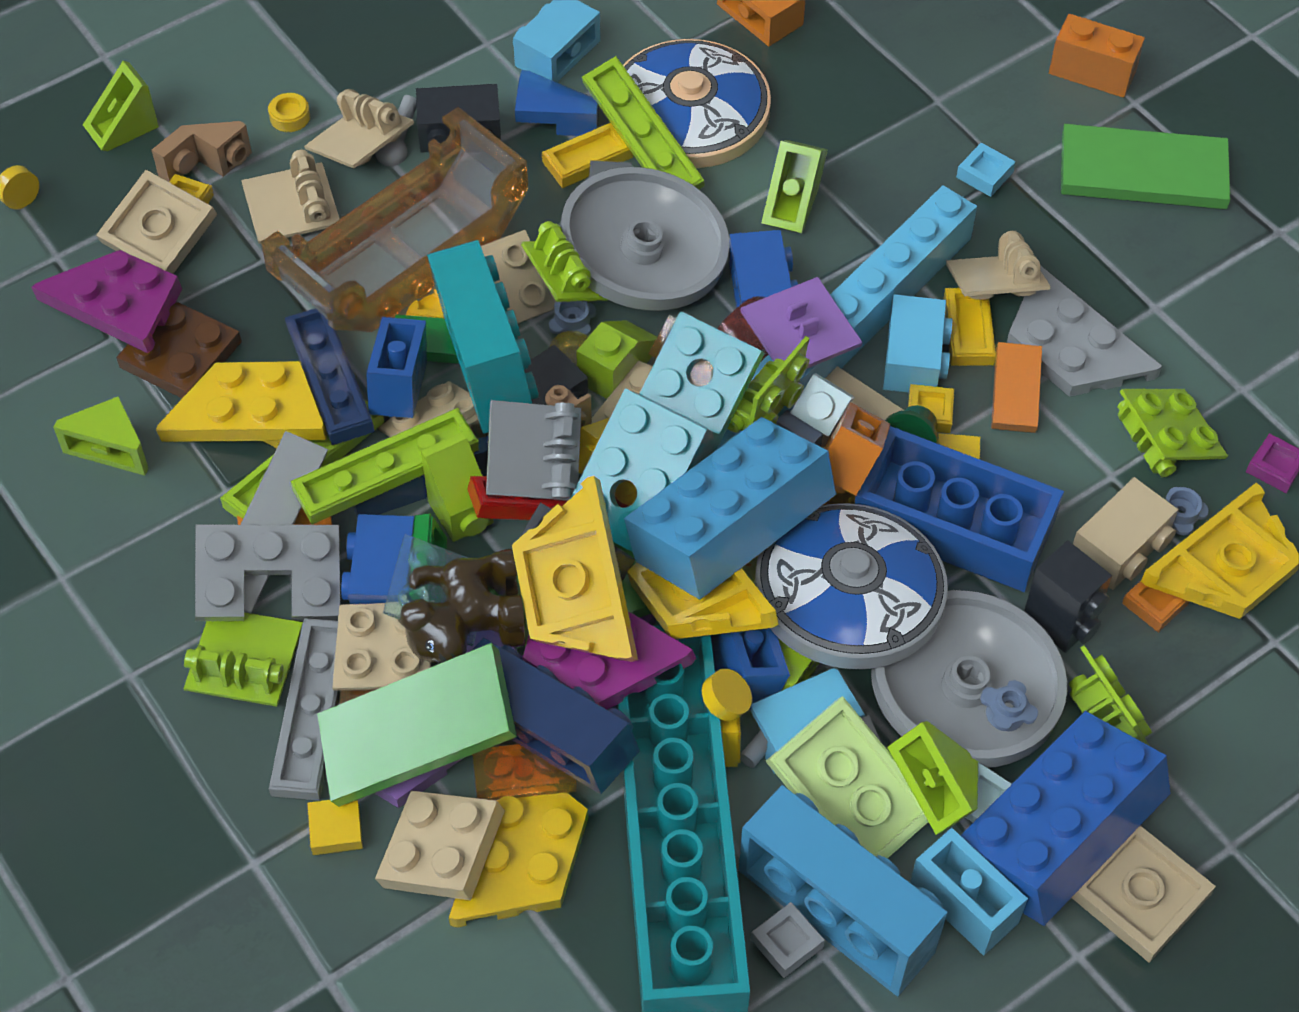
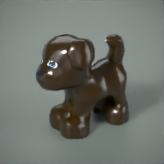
M513 549L501 550L481 558H456L444 566L424 565L412 571L408 577L410 588L418 590L423 586L431 584L440 586L446 596V601L444 602L416 599L406 603L401 608L400 623L405 627L407 644L413 654L419 659L428 662L443 663L467 652V636L469 633L488 630L497 632L503 645L510 647L525 646L523 604L521 594L518 595L516 578L518 575ZM495 590L499 596L492 594L491 591Z

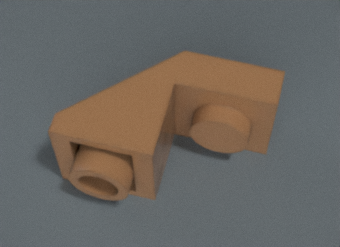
M241 121L182 125L152 149L158 176L168 182L174 174L183 176L189 173L198 162L203 163L224 177L233 168L242 164L252 153L246 124Z

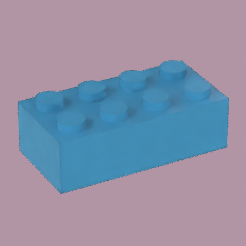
M760 417L624 518L635 561L701 600L836 495L829 452L787 429Z
M781 785L742 827L738 871L785 907L792 902L826 941L897 997L936 953L947 916V911L943 909L940 900L929 890L922 887L916 888L905 880L898 868L889 859L881 855L874 856L859 844L855 834L841 824L834 825L819 813L816 805L801 793L794 794Z

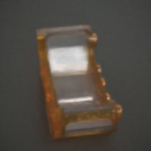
M457 107L442 117L443 123L450 128V134L447 140L441 144L435 139L428 143L430 156L428 159L307 242L297 233L291 237L293 246H290L289 240L279 231L261 242L266 270L277 280L285 281L328 319V325L333 329L373 332L380 326L382 317L395 318L396 314H399L400 311L415 300L427 296L432 288L435 287L427 254L479 240L480 246L501 238L528 191L527 161L461 108Z

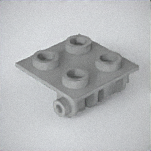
M491 400L486 495L569 501L574 489H576L579 476L581 408H575L572 403H555V406Z

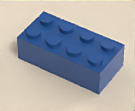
M890 426L883 450L858 491L854 504L875 507L907 521L930 541L942 561L1025 592L1056 521L1064 491Z
M1085 711L960 836L1028 898L1023 913L1042 926H1045L1171 794L1167 755Z

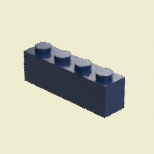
M483 637L472 650L492 642ZM492 643L499 649L517 736L511 740L597 793L602 794L640 752L632 732L634 726L630 719L618 709L611 708L608 711L596 704L594 699L582 688L574 686L571 689L562 684L546 667L538 665L535 668L526 663L512 647L506 645L499 647Z

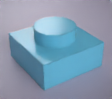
M980 143L958 166L956 178L991 197L1013 174L1016 161Z

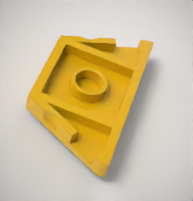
M300 361L215 363L156 428L161 442L281 441L285 431L306 440H327L328 436Z
M591 476L580 483L583 488L563 506L557 504L543 517L539 526L529 529L512 544L530 639L536 642L633 662L638 660L601 482L597 477Z
M1255 483L1146 569L1140 582L1147 587L1241 619L1299 569V553L1294 544L1286 538L1285 528L1278 515L1270 516L1262 502L1265 492L1258 483Z
M637 562L627 571L631 586L667 635L674 639L767 629L779 625L776 610L742 568L701 600Z
M505 747L488 800L499 802L504 809L503 817L472 899L455 898L449 915L450 926L458 928L467 926L466 921L494 915H497V920L518 916L527 910L541 912L561 908L588 821V809L513 748Z

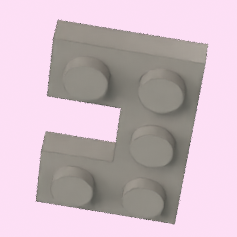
M196 524L195 621H244V575H291L292 621H303L304 618L338 620L340 605L339 525Z

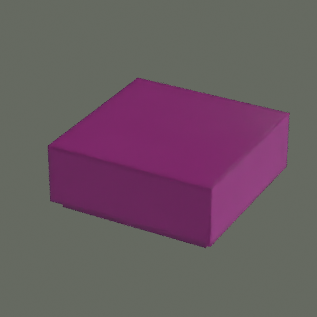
M1269 433L1250 461L1246 473L1287 493L1299 475V448Z

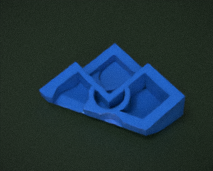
M521 71L515 105V122L556 124V134L580 136L598 128L599 105L593 97L531 71Z

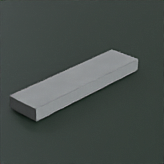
M285 431L240 525H294L302 506L292 490L290 481L321 468L328 449ZM244 575L245 613L252 614L270 575Z
M303 619L269 785L272 797L320 801L326 769L317 713L337 706L339 703L341 691H333L332 689L338 621Z

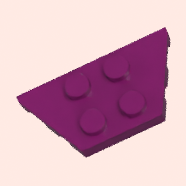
M121 250L31 286L38 301L146 353L153 350L155 342L152 335L157 326L165 325L170 315L169 309L176 303L182 291L178 276Z
M629 611L628 614L638 657L636 661L629 662L540 643L530 639V635L528 636L523 655L526 663L535 668L538 665L546 667L558 678L559 682L571 689L574 686L582 688L594 699L596 704L607 710L623 702L627 695L641 692L656 684L657 682L654 677L680 663L683 668L692 665L697 658L691 648Z

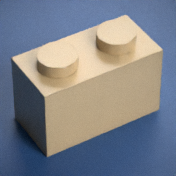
M1134 477L1076 532L1073 544L1112 575L1109 588L1113 590L1124 578L1130 581L1133 580L1142 571L1148 560L1146 557L1154 549L1157 552H1161L1168 546L1176 534V530L1172 526L1179 509Z

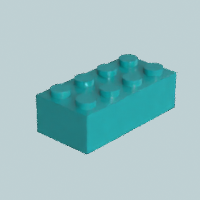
M479 240L427 254L444 320L482 432L485 434L489 432L491 400L532 404L533 399L539 398V393L532 372L525 373L524 371L531 365V360L524 338L518 339V336L521 335L513 309L507 311V308H510L504 284L503 282L494 283L500 280L493 255L484 256Z

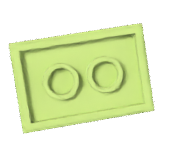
M843 696L835 700L766 760V763L792 793L805 795L816 805L819 813L834 825L841 824L851 830L858 838L859 844L874 856L881 855L888 859L928 823L926 816L892 755Z

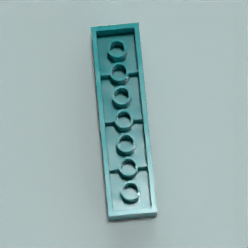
M661 625L654 626L662 632L666 633L664 629L661 627ZM711 635L681 638L676 640L693 650L697 658L694 663L686 668H683L681 663L654 677L657 683L641 692L631 693L624 698L623 702L617 704V709L624 713L634 726L632 732L640 750L624 768L622 777L642 1012H748L750 985L720 719L708 710L702 697L704 681L715 673Z

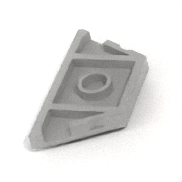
M1040 266V271L1050 284V290L1036 291L1033 295L1024 296L1009 331L1007 343L1042 346L1041 373L1069 397L1089 393L1096 388L1110 389L1121 387L1125 379L1144 376L1146 381H1151L1159 377L1162 368L1161 364Z

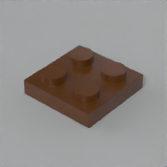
M176 301L169 309L170 315L165 325L157 326L152 335L155 342L153 350L146 353L127 344L116 359L119 368L183 398L215 363H224L242 341L238 330Z

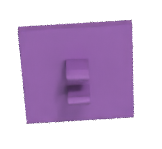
M818 277L741 307L740 312L773 361L775 359L785 361L805 336L810 338L806 352V358L810 360L807 369L862 346L861 339Z

